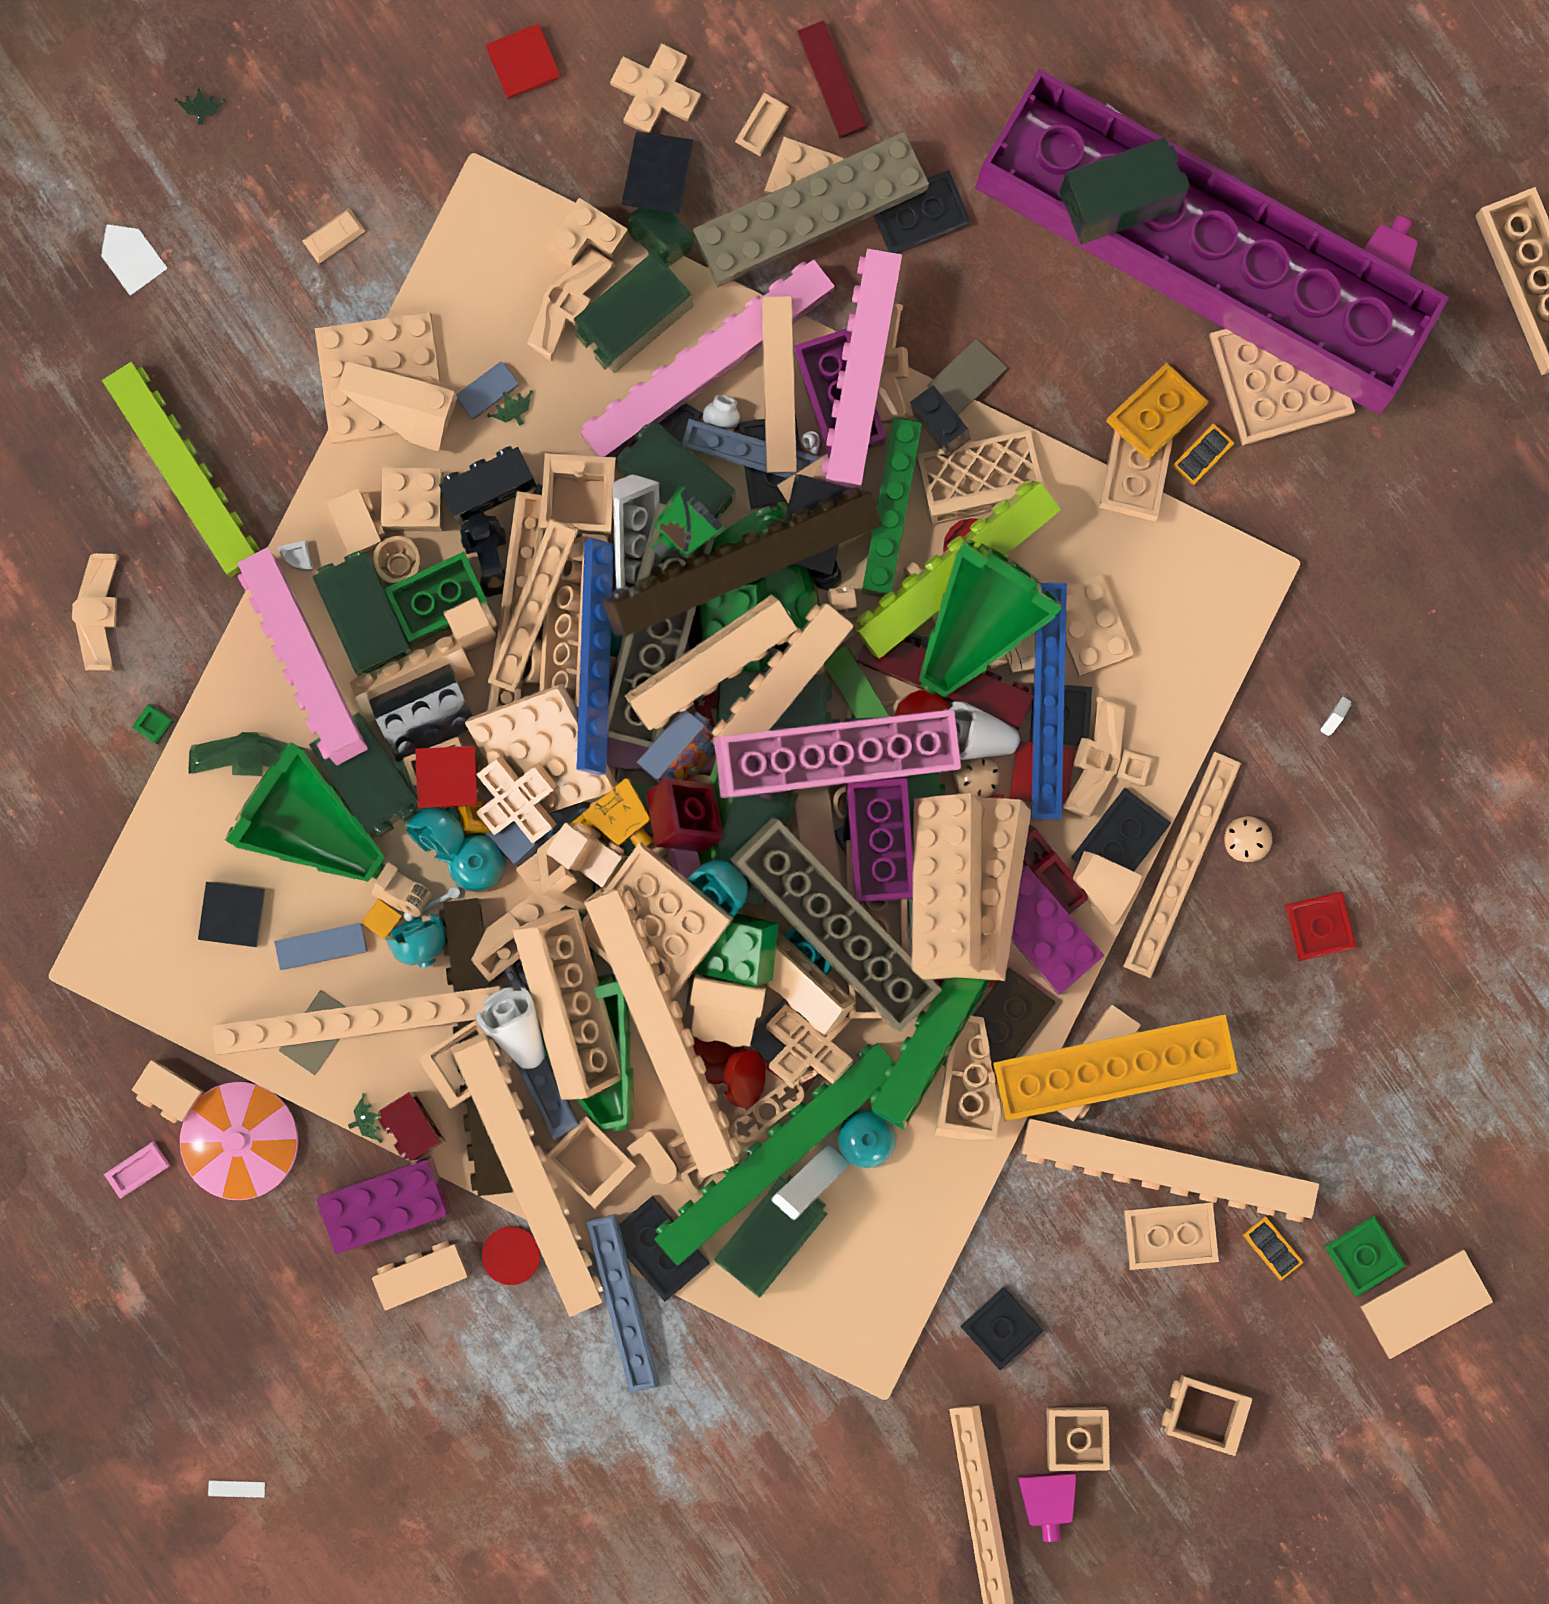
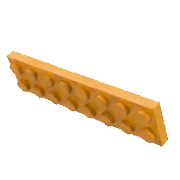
M1226 1015L993 1063L1005 1121L1238 1073Z

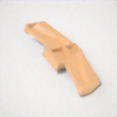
M591 249L555 283H551L543 295L544 299L527 345L536 353L552 362L566 322L568 321L578 327L593 304L592 300L586 297L585 294L611 270L617 267L616 264Z
M901 304L893 305L875 405L881 423L892 424L893 418L910 421L897 380L909 377L907 348H895L900 314L903 310V305Z
M117 554L90 555L78 598L73 603L72 620L76 623L85 671H115L105 628H116L117 598L107 597L117 561L119 560V555Z
M1097 697L1096 700L1098 705L1094 741L1081 738L1073 766L1084 771L1065 804H1062V809L1085 817H1090L1112 778L1117 774L1122 760L1120 756L1126 707L1103 697Z

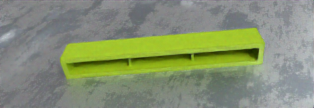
M130 362L103 379L102 382L225 573L232 578L241 572L237 563L255 554L260 548L251 535L245 537L240 528L244 526V523L236 511L230 513L225 506V503L229 500L220 487L214 489L209 481L213 475L204 462L199 465L193 455L198 453L189 438L183 440L178 433L182 427L173 414L167 416L162 408L167 404L158 390L152 392L147 385L151 379L142 366L137 368Z
M1028 480L1019 485L1015 490L1017 494L1009 500L1004 499L993 507L992 510L994 512L986 519L982 517L970 526L971 531L963 538L958 536L947 545L948 550L941 556L937 554L931 557L924 564L926 567L919 574L913 573L902 582V588L895 593L893 591L889 592L880 599V605L872 612L868 610L857 618V624L852 629L872 655L881 658L939 611L943 593L947 589L956 552L965 540H973L975 542L974 547L977 548L981 543L1006 556L1061 511V508L1041 482L1034 480L1030 482Z

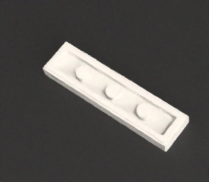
M828 1144L772 1200L795 1220L847 1169L850 1163Z

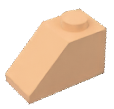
M510 911L486 929L472 957V962L489 982L520 959L513 930L521 927V925Z

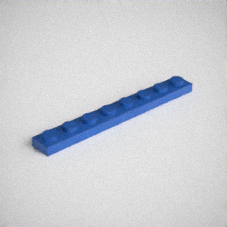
M590 538L584 540L576 770L599 776L606 774L611 646V624L603 599L612 596L614 544Z
M1040 583L1044 593L1050 590L1055 595L1062 609L1053 620L1035 631L1031 818L1062 819L1067 583Z

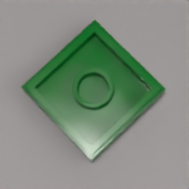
M1374 1215L1323 1246L1354 1297L1361 1295L1406 1266Z

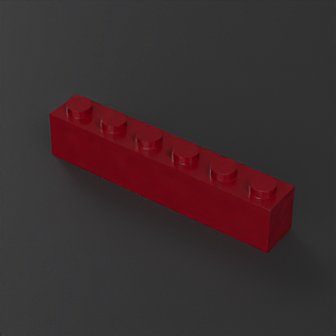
M906 637L904 641L898 643L881 658L872 655L865 644L863 645L857 659L858 664L918 689L925 690L921 686V682H919L926 650L920 648V642ZM986 671L985 675L980 673L947 696L943 697L940 695V697L952 703H968L1019 730L1034 695L1028 693V687L1013 682L1011 686L1001 682L1002 677L1000 675Z

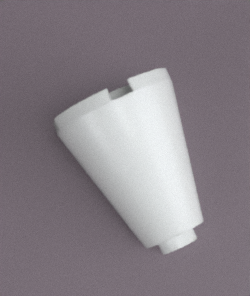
M952 703L954 706L950 710H954L960 760L1010 755L1016 750L1020 737L1014 726L968 703Z
M512 987L504 988L489 996L482 1003L484 1008L481 1013L477 1012V1022L480 1028L491 1039H494V1042L521 1068H535L544 1059L545 1049L533 997L525 988H521L522 991H514Z

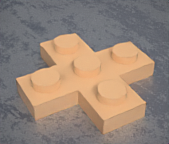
M661 44L649 69L622 57L610 84L635 96L623 120L625 124L642 132L651 133L662 110L687 122L689 121L701 94L676 82L688 59L687 55Z
M500 755L477 774L494 795V798L476 813L494 835L515 821L528 839L534 843L557 825L539 803L541 799L558 786L540 763L519 778Z
M785 1004L766 1025V1029L786 1045L769 1064V1068L790 1086L810 1066L834 1084L853 1063V1059L833 1043L849 1025L850 1020L845 1017L837 1028L823 1035Z

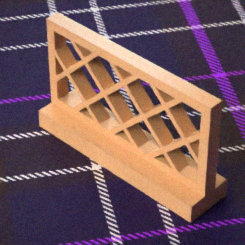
M1030 430L965 443L953 452L948 459L945 458L946 454L942 449L917 454L932 525L994 512L992 509L997 503L1004 499L1009 500L1017 494L1015 492L1016 488L1024 483V481L1015 477L1022 465L1032 469L1035 475L1034 481L1041 482L1045 487ZM1026 439L1028 449L1023 457L1009 450L1014 441ZM993 446L1001 451L994 464L980 456L986 447ZM964 452L973 457L966 469L952 462L956 454ZM1005 454L1019 462L1011 474L998 466ZM1029 455L1031 462L1026 460ZM937 459L944 463V466L936 476L926 470L924 461ZM977 460L990 468L983 480L969 472ZM948 466L962 474L955 486L941 479ZM994 471L1008 478L1003 487L995 488L987 483ZM928 477L934 480L931 485L929 484ZM966 477L979 484L974 493L966 494L958 489ZM937 483L951 491L946 499L933 501L932 491Z

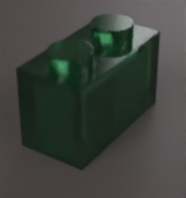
M638 208L630 214L627 226L629 235L635 242H639L647 250L650 258L658 262L664 269L691 252L695 236L673 213Z

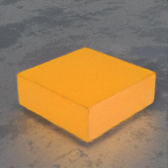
M378 899L361 923L386 940L385 936L390 935L391 930L396 927L403 916Z

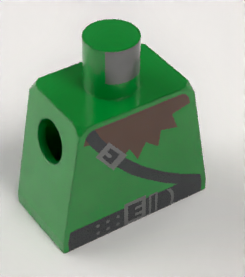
M680 486L653 524V527L661 536L650 548L662 560L674 548L680 554L686 556L721 531L724 526L685 487Z

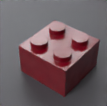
M666 778L646 792L655 847L705 852L724 839L714 784Z
M408 1092L379 1110L382 1117L378 1120L387 1134L393 1133L398 1141L394 1146L402 1159L408 1158L410 1162L415 1161L446 1142L415 1092Z

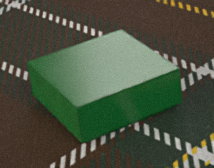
M147 704L132 728L155 744H158L174 720L150 704Z

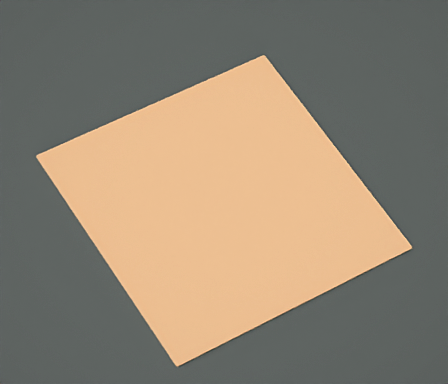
M472 153L466 160L386 318L430 312L441 387L455 391L458 394L500 361L503 362L519 386L474 420H472L457 400L440 452L411 444L401 435L331 444L328 430L268 546L276 556L368 749L337 766L330 757L327 759L323 757L317 743L321 742L318 733L313 735L305 720L310 716L306 709L301 710L294 697V694L298 693L295 685H289L283 674V670L286 669L284 661L279 662L271 648V646L275 645L272 637L267 638L260 625V622L264 621L261 613H255L249 602V599L253 597L250 589L245 591L49 973V978L51 981L398 1156L400 1155L394 1146L398 1141L393 1133L387 1134L378 1120L382 1117L379 1110L406 1093L415 1092L446 1141L415 1161L432 1156L440 1177L478 1195L477 1191H472L470 1173H475L474 1161L469 1162L467 1155V1144L472 1143L470 1132H465L463 1114H468L467 1102L450 1108L418 1060L419 1057L453 1035V1026H458L457 1022L340 1038L316 1075H313L279 1052L281 1046L215 1055L213 1025L305 1013L320 990L344 1007L454 993L453 985H448L446 968L451 967L450 957L444 956L443 950L435 957L436 962L428 967L420 968L419 965H406L394 957L386 940L382 939L364 924H362L368 952L280 970L274 941L361 923L378 900V898L371 894L379 876L376 879L371 877L369 882L320 872L315 867L282 861L277 857L239 849L225 841L229 829L237 823L235 818L274 760L278 761L282 756L280 755L281 751L290 742L305 752L327 784L333 787L351 815H356L385 858L381 863L385 866L387 863H390L398 868V873L413 882L425 886L432 894L429 902L447 894L453 887L459 889V898H450L444 902L473 898L481 899L485 932L489 926L533 893L516 871L517 867L506 855L505 873L498 885L489 891L481 893L466 891L456 885L450 877L447 863L434 858L437 854L435 851L429 849L425 852L407 834L406 829L408 827L405 826L406 823L420 810L417 797L402 771L395 767L394 762L396 759L377 721L367 722L354 697L349 682L361 674L377 670L390 661L399 660L410 655L414 650L423 649L436 643L443 637L454 635V633L449 628L413 646L408 642L384 590L393 584L385 582L375 568V550L352 559L346 550L326 502L358 488L362 495L368 493L374 507L370 514L374 521L379 520L381 523L382 468H441L445 477L457 471L459 474L470 470L469 466L478 460L485 459L487 462L497 457L496 452L508 446H512L513 449L519 447L536 485L539 483L543 486L545 453L595 456L581 438L580 433L583 430L582 425L593 416L597 418L607 412L605 408L614 400L620 399L622 401L630 395L629 390L637 383L643 381L645 384L653 378L652 374L656 369L664 364L670 366L677 360L675 358L676 355L687 347L693 349L700 343L699 339L710 330L716 332L723 326L722 322L733 313L739 315L747 309L745 305L756 296L762 298L764 295L735 281L717 288L709 268L628 229L629 238L614 260H611L590 245L581 256L582 258L592 249L614 262L617 267L611 270L585 294L586 297L592 300L593 304L578 327L568 321L566 322L554 354V359L551 362L532 350L527 345L542 305L543 295L551 283H555L571 268L551 255L547 245L575 205V202L478 154ZM803 316L792 324L793 346L837 331ZM763 347L686 404L703 413L706 406L714 402L716 395H725L737 401L736 409L740 414V422L765 419ZM793 353L794 402L800 445L803 434L808 431L816 432L821 439L818 457H822L827 452ZM909 367V377L897 380L910 421L919 422L912 413L910 402L928 389L927 385L933 379ZM974 400L958 415L969 428L971 440L967 443L1030 430L1042 480H1044L1046 490L1061 508L1060 512L1006 556L1030 572L1040 583H1067L1068 587L1103 574L1134 652L1132 657L1079 677L1065 643V685L1092 687L1089 739L1094 741L1098 705L1096 700L1097 697H1103L1126 707L1120 757L1122 758L1123 751L1127 750L1153 758L1144 787L1116 779L1117 774H1115L1090 817L1081 816L1062 809V819H1032L1030 816L1029 825H1032L1039 831L1049 846L1059 855L1074 875L1079 863L1073 860L1071 856L1124 787L1171 822L1170 826L1134 871L1142 875V878L1130 903L1114 926L1106 923L1104 920L1105 916L1089 899L1070 914L1105 956L1061 994L1057 995L1012 942L1010 943L1007 968H1011L1056 1002L1015 1057L1018 1058L1063 1047L1300 567V561L1165 493H1162L1156 521L1099 508L1107 469L1106 464ZM702 416L699 422L705 423ZM881 423L886 437L885 444L867 450L860 489L872 492L876 508L891 433V423ZM737 425L733 429L739 433V427ZM921 426L917 454L941 449L926 429ZM1026 439L1014 441L1009 450L1023 457L1028 449ZM993 446L986 447L980 456L994 464L1001 451ZM685 448L681 450L659 486V503L667 505L680 486L685 487L724 526L721 531L715 534V537L744 517L762 509L750 510L744 465ZM963 452L956 454L952 462L966 469L973 457ZM917 454L896 565L904 579H906L903 568L913 562L924 570L926 568L924 564L931 557L937 554L941 556L944 553V538L950 527L958 521L970 518L980 519L982 517L986 519L993 513L989 512L932 525ZM1005 454L998 466L1011 474L1019 462ZM1030 455L1026 459L1031 462ZM937 459L924 461L926 470L936 476L944 466V463ZM977 460L969 472L983 480L990 468ZM615 463V472L618 471L625 477L633 474ZM1025 465L1021 466L1015 476L1024 482L1035 480L1034 471ZM948 466L941 479L955 486L962 474ZM994 471L987 483L995 488L1003 487L1008 478ZM928 477L929 484L931 485L934 480ZM966 477L958 489L966 494H971L976 491L979 484ZM937 483L932 491L933 501L946 499L951 491ZM535 489L530 490V491H528V492H526V493H531V494H533V492H534ZM443 497V532L384 531L386 536L381 538L382 541L393 536H402L410 539L416 545L420 555L419 572L461 552L466 554L465 548H463L461 543L460 526L462 524L459 525L445 497ZM516 498L484 513L487 516H496L501 527L505 530L506 544L497 546L501 568L505 571L511 537L509 533L512 530ZM776 506L769 507L771 510L777 509ZM873 529L837 551L836 561L841 573L868 556ZM577 533L575 537L576 539L589 535L607 542L605 535ZM306 540L314 570H300L292 567L282 558L277 547ZM476 552L467 554L466 556L480 583V578L483 574ZM613 557V587H612V591L615 590L614 557ZM497 576L492 577L488 586L496 588L501 586L504 581L498 579ZM813 581L814 590L817 591L819 588L815 585ZM502 594L486 597L498 625ZM930 617L912 633L923 637L925 635L930 636L931 629L935 628L936 623ZM855 635L837 647L831 655L848 646L857 661L864 643L858 635ZM496 640L466 653L475 675L458 683L474 716L487 711L490 691L488 679L493 668ZM921 644V646H920V648H922V649H924V650H926V648H927V647H924L922 644ZM824 664L812 677L814 682L801 690L769 731L831 724V719H840V723L845 722L849 705ZM859 664L880 700L899 699L921 690ZM1004 664L994 669L987 665V669L982 672L984 675L986 671L993 672L1002 677L1001 682L1011 686L1013 682L1028 687V693L1032 694L1034 671L1011 675L1008 665ZM742 672L743 688L738 698L742 696L745 699L752 689L749 688L750 682L746 673ZM522 683L520 699L538 693L540 691V683ZM737 699L727 707L711 709L715 726L722 719L726 722L733 714L730 708ZM943 699L948 704L949 709L954 706L952 702ZM1032 700L1021 727L1017 730L1022 742H1029ZM694 704L687 709L691 715H694L696 712ZM677 711L668 717L669 721L665 724L664 729H667L681 712ZM468 730L446 740L449 741L458 737L463 746H475L476 774H478L481 751L470 731ZM1063 744L1065 748L1075 749V760L1079 745ZM1015 751L1010 755L989 757L996 764L1000 773V785L995 794H1004V799H1009ZM1073 766L1070 793L1084 771ZM625 770L623 780L629 778L632 783L650 786L659 784L646 771ZM953 770L939 772V783L945 784L946 795L959 794L953 782ZM969 781L964 782L965 786L970 784ZM478 783L482 794L477 796L478 801H491L494 795L485 784ZM840 784L828 785L834 831L842 827L844 819L839 818L833 808V798ZM793 789L741 795L756 827L721 844L716 860L727 861L734 865L730 859L771 818L779 820L793 834L792 823H797L796 811H790L788 794H792ZM584 801L582 802L587 807V809L590 807V804H586ZM1024 802L1025 805L1031 810V803ZM449 807L459 814L458 807ZM477 833L480 835L488 836L486 833ZM836 839L841 883L846 889V855ZM743 874L748 885L746 901L766 920L777 922L778 931L784 935L793 925ZM206 882L265 889L257 948L198 940ZM596 883V887H595V892L598 891V884H597V883ZM907 899L908 955L912 958L913 926L909 927ZM443 902L422 912L419 916L422 922L430 920L429 914L439 915V909H444ZM387 904L389 907H391L393 910H395L397 913L403 916L399 923L396 925V927L407 922V920H405L404 918V911H400L392 907L391 905ZM567 907L564 910H572V908ZM592 950L596 975L600 976L611 973L613 971L611 964L603 958L596 957V952ZM833 968L827 976L848 995V982ZM694 972L686 981L691 983L687 1013L682 1012V1018H680L684 1028H688L690 1032L692 1031L695 1006L690 1005L696 975ZM507 975L497 980L493 978L490 981L491 987L501 986L502 989L512 987L516 991ZM993 980L994 986L998 982V980ZM768 985L761 1017H756L754 1029L784 998ZM993 987L986 988L971 1016H973ZM931 1002L900 1032L891 1028L883 1018H848L850 1020L849 1025L833 1043L853 1059L852 1065L859 1060L856 1054L867 1044H870L872 1047L879 1044L891 1059L897 1063L902 1055L900 1048L907 1036H913L917 1029L914 1026L916 1019L922 1011L926 1012ZM630 1008L631 1067L634 1069L633 1120L629 1122L630 1126L621 1131L613 1132L612 1128L602 1131L637 1167L596 1208H593L547 1161L542 1163L545 1172L552 1171L558 1187L553 1190L557 1199L563 1197L567 1205L569 1214L565 1215L568 1225L574 1223L581 1240L576 1241L577 1245L593 1254L586 1225L587 1220L616 1214L620 1224L650 1197L654 1196L675 1221L681 1216L677 1210L690 1199L694 1203L703 1196L700 1190L709 1182L714 1180L718 1183L725 1177L722 1171L707 1176L698 1188L699 1192L691 1196L678 1168L677 1175L671 1183L659 1184L653 1179L651 1167L641 1153L633 1157L626 1148L645 1133L652 1130L672 1158L665 1141L683 1133L636 1027ZM743 1045L744 1049H752V1050L756 1051V1050H755L753 1047H751V1046H744V1045ZM449 1048L437 1056L435 1060L459 1095L460 1085H465L462 1073H458L457 1061L452 1049ZM513 1060L509 1063L512 1069L508 1071L512 1082L508 1083L507 1086L511 1094L517 1092L523 1105V1109L518 1110L522 1120L529 1119L535 1135L530 1137L534 1147L540 1144L546 1157L549 1153L545 1149L554 1139L551 1137ZM942 1065L906 1129L903 1130L892 1124L897 1137L896 1145L891 1157L881 1166L870 1169L856 1167L850 1163L847 1169L795 1220L774 1203L773 1197L828 1144L843 1156L838 1145V1133L843 1124L842 1122L698 1248L710 1264L674 1295L882 1400L888 1399L1027 1117L1005 1121L996 1083L997 1096L1001 1107L996 1139L963 1140L934 1135L945 1066ZM765 1069L764 1089L758 1102L784 1083L783 1080ZM820 1073L804 1096L802 1102L805 1105H808L815 1098L811 1093L824 1082L828 1086L832 1084ZM714 1086L717 1096L726 1091L723 1086L720 1090H717ZM786 1086L785 1090L787 1093L783 1097L778 1099L777 1094H774L772 1098L779 1102L782 1111H784L787 1107L783 1103L790 1098L794 1101L798 1100L796 1094L799 1091ZM872 1096L854 1112L872 1110L871 1106L873 1104L870 1103ZM726 1097L721 1098L718 1103L720 1111H724L725 1114H730L734 1111L735 1106L731 1105ZM568 1099L576 1117L579 1116L583 1120L586 1116H589L576 1099ZM771 1103L762 1104L760 1107L761 1117L766 1120L773 1119L776 1115L775 1106ZM753 1111L749 1113V1116L753 1118L747 1124H743L741 1121L738 1123L740 1128L737 1130V1133L740 1136L742 1134H746L747 1137L750 1136L749 1129L756 1123L759 1129L763 1127V1124L756 1119ZM790 1112L753 1140L745 1143L737 1141L741 1150L738 1163L740 1164L748 1157L745 1151L756 1141H759L762 1145L770 1138L767 1132L779 1121L785 1125L793 1117L789 1114ZM588 1127L556 1157L592 1194L623 1164ZM570 1132L562 1135L559 1139L562 1141ZM515 1192L480 1196L526 1220ZM628 1259L631 1273L646 1280Z

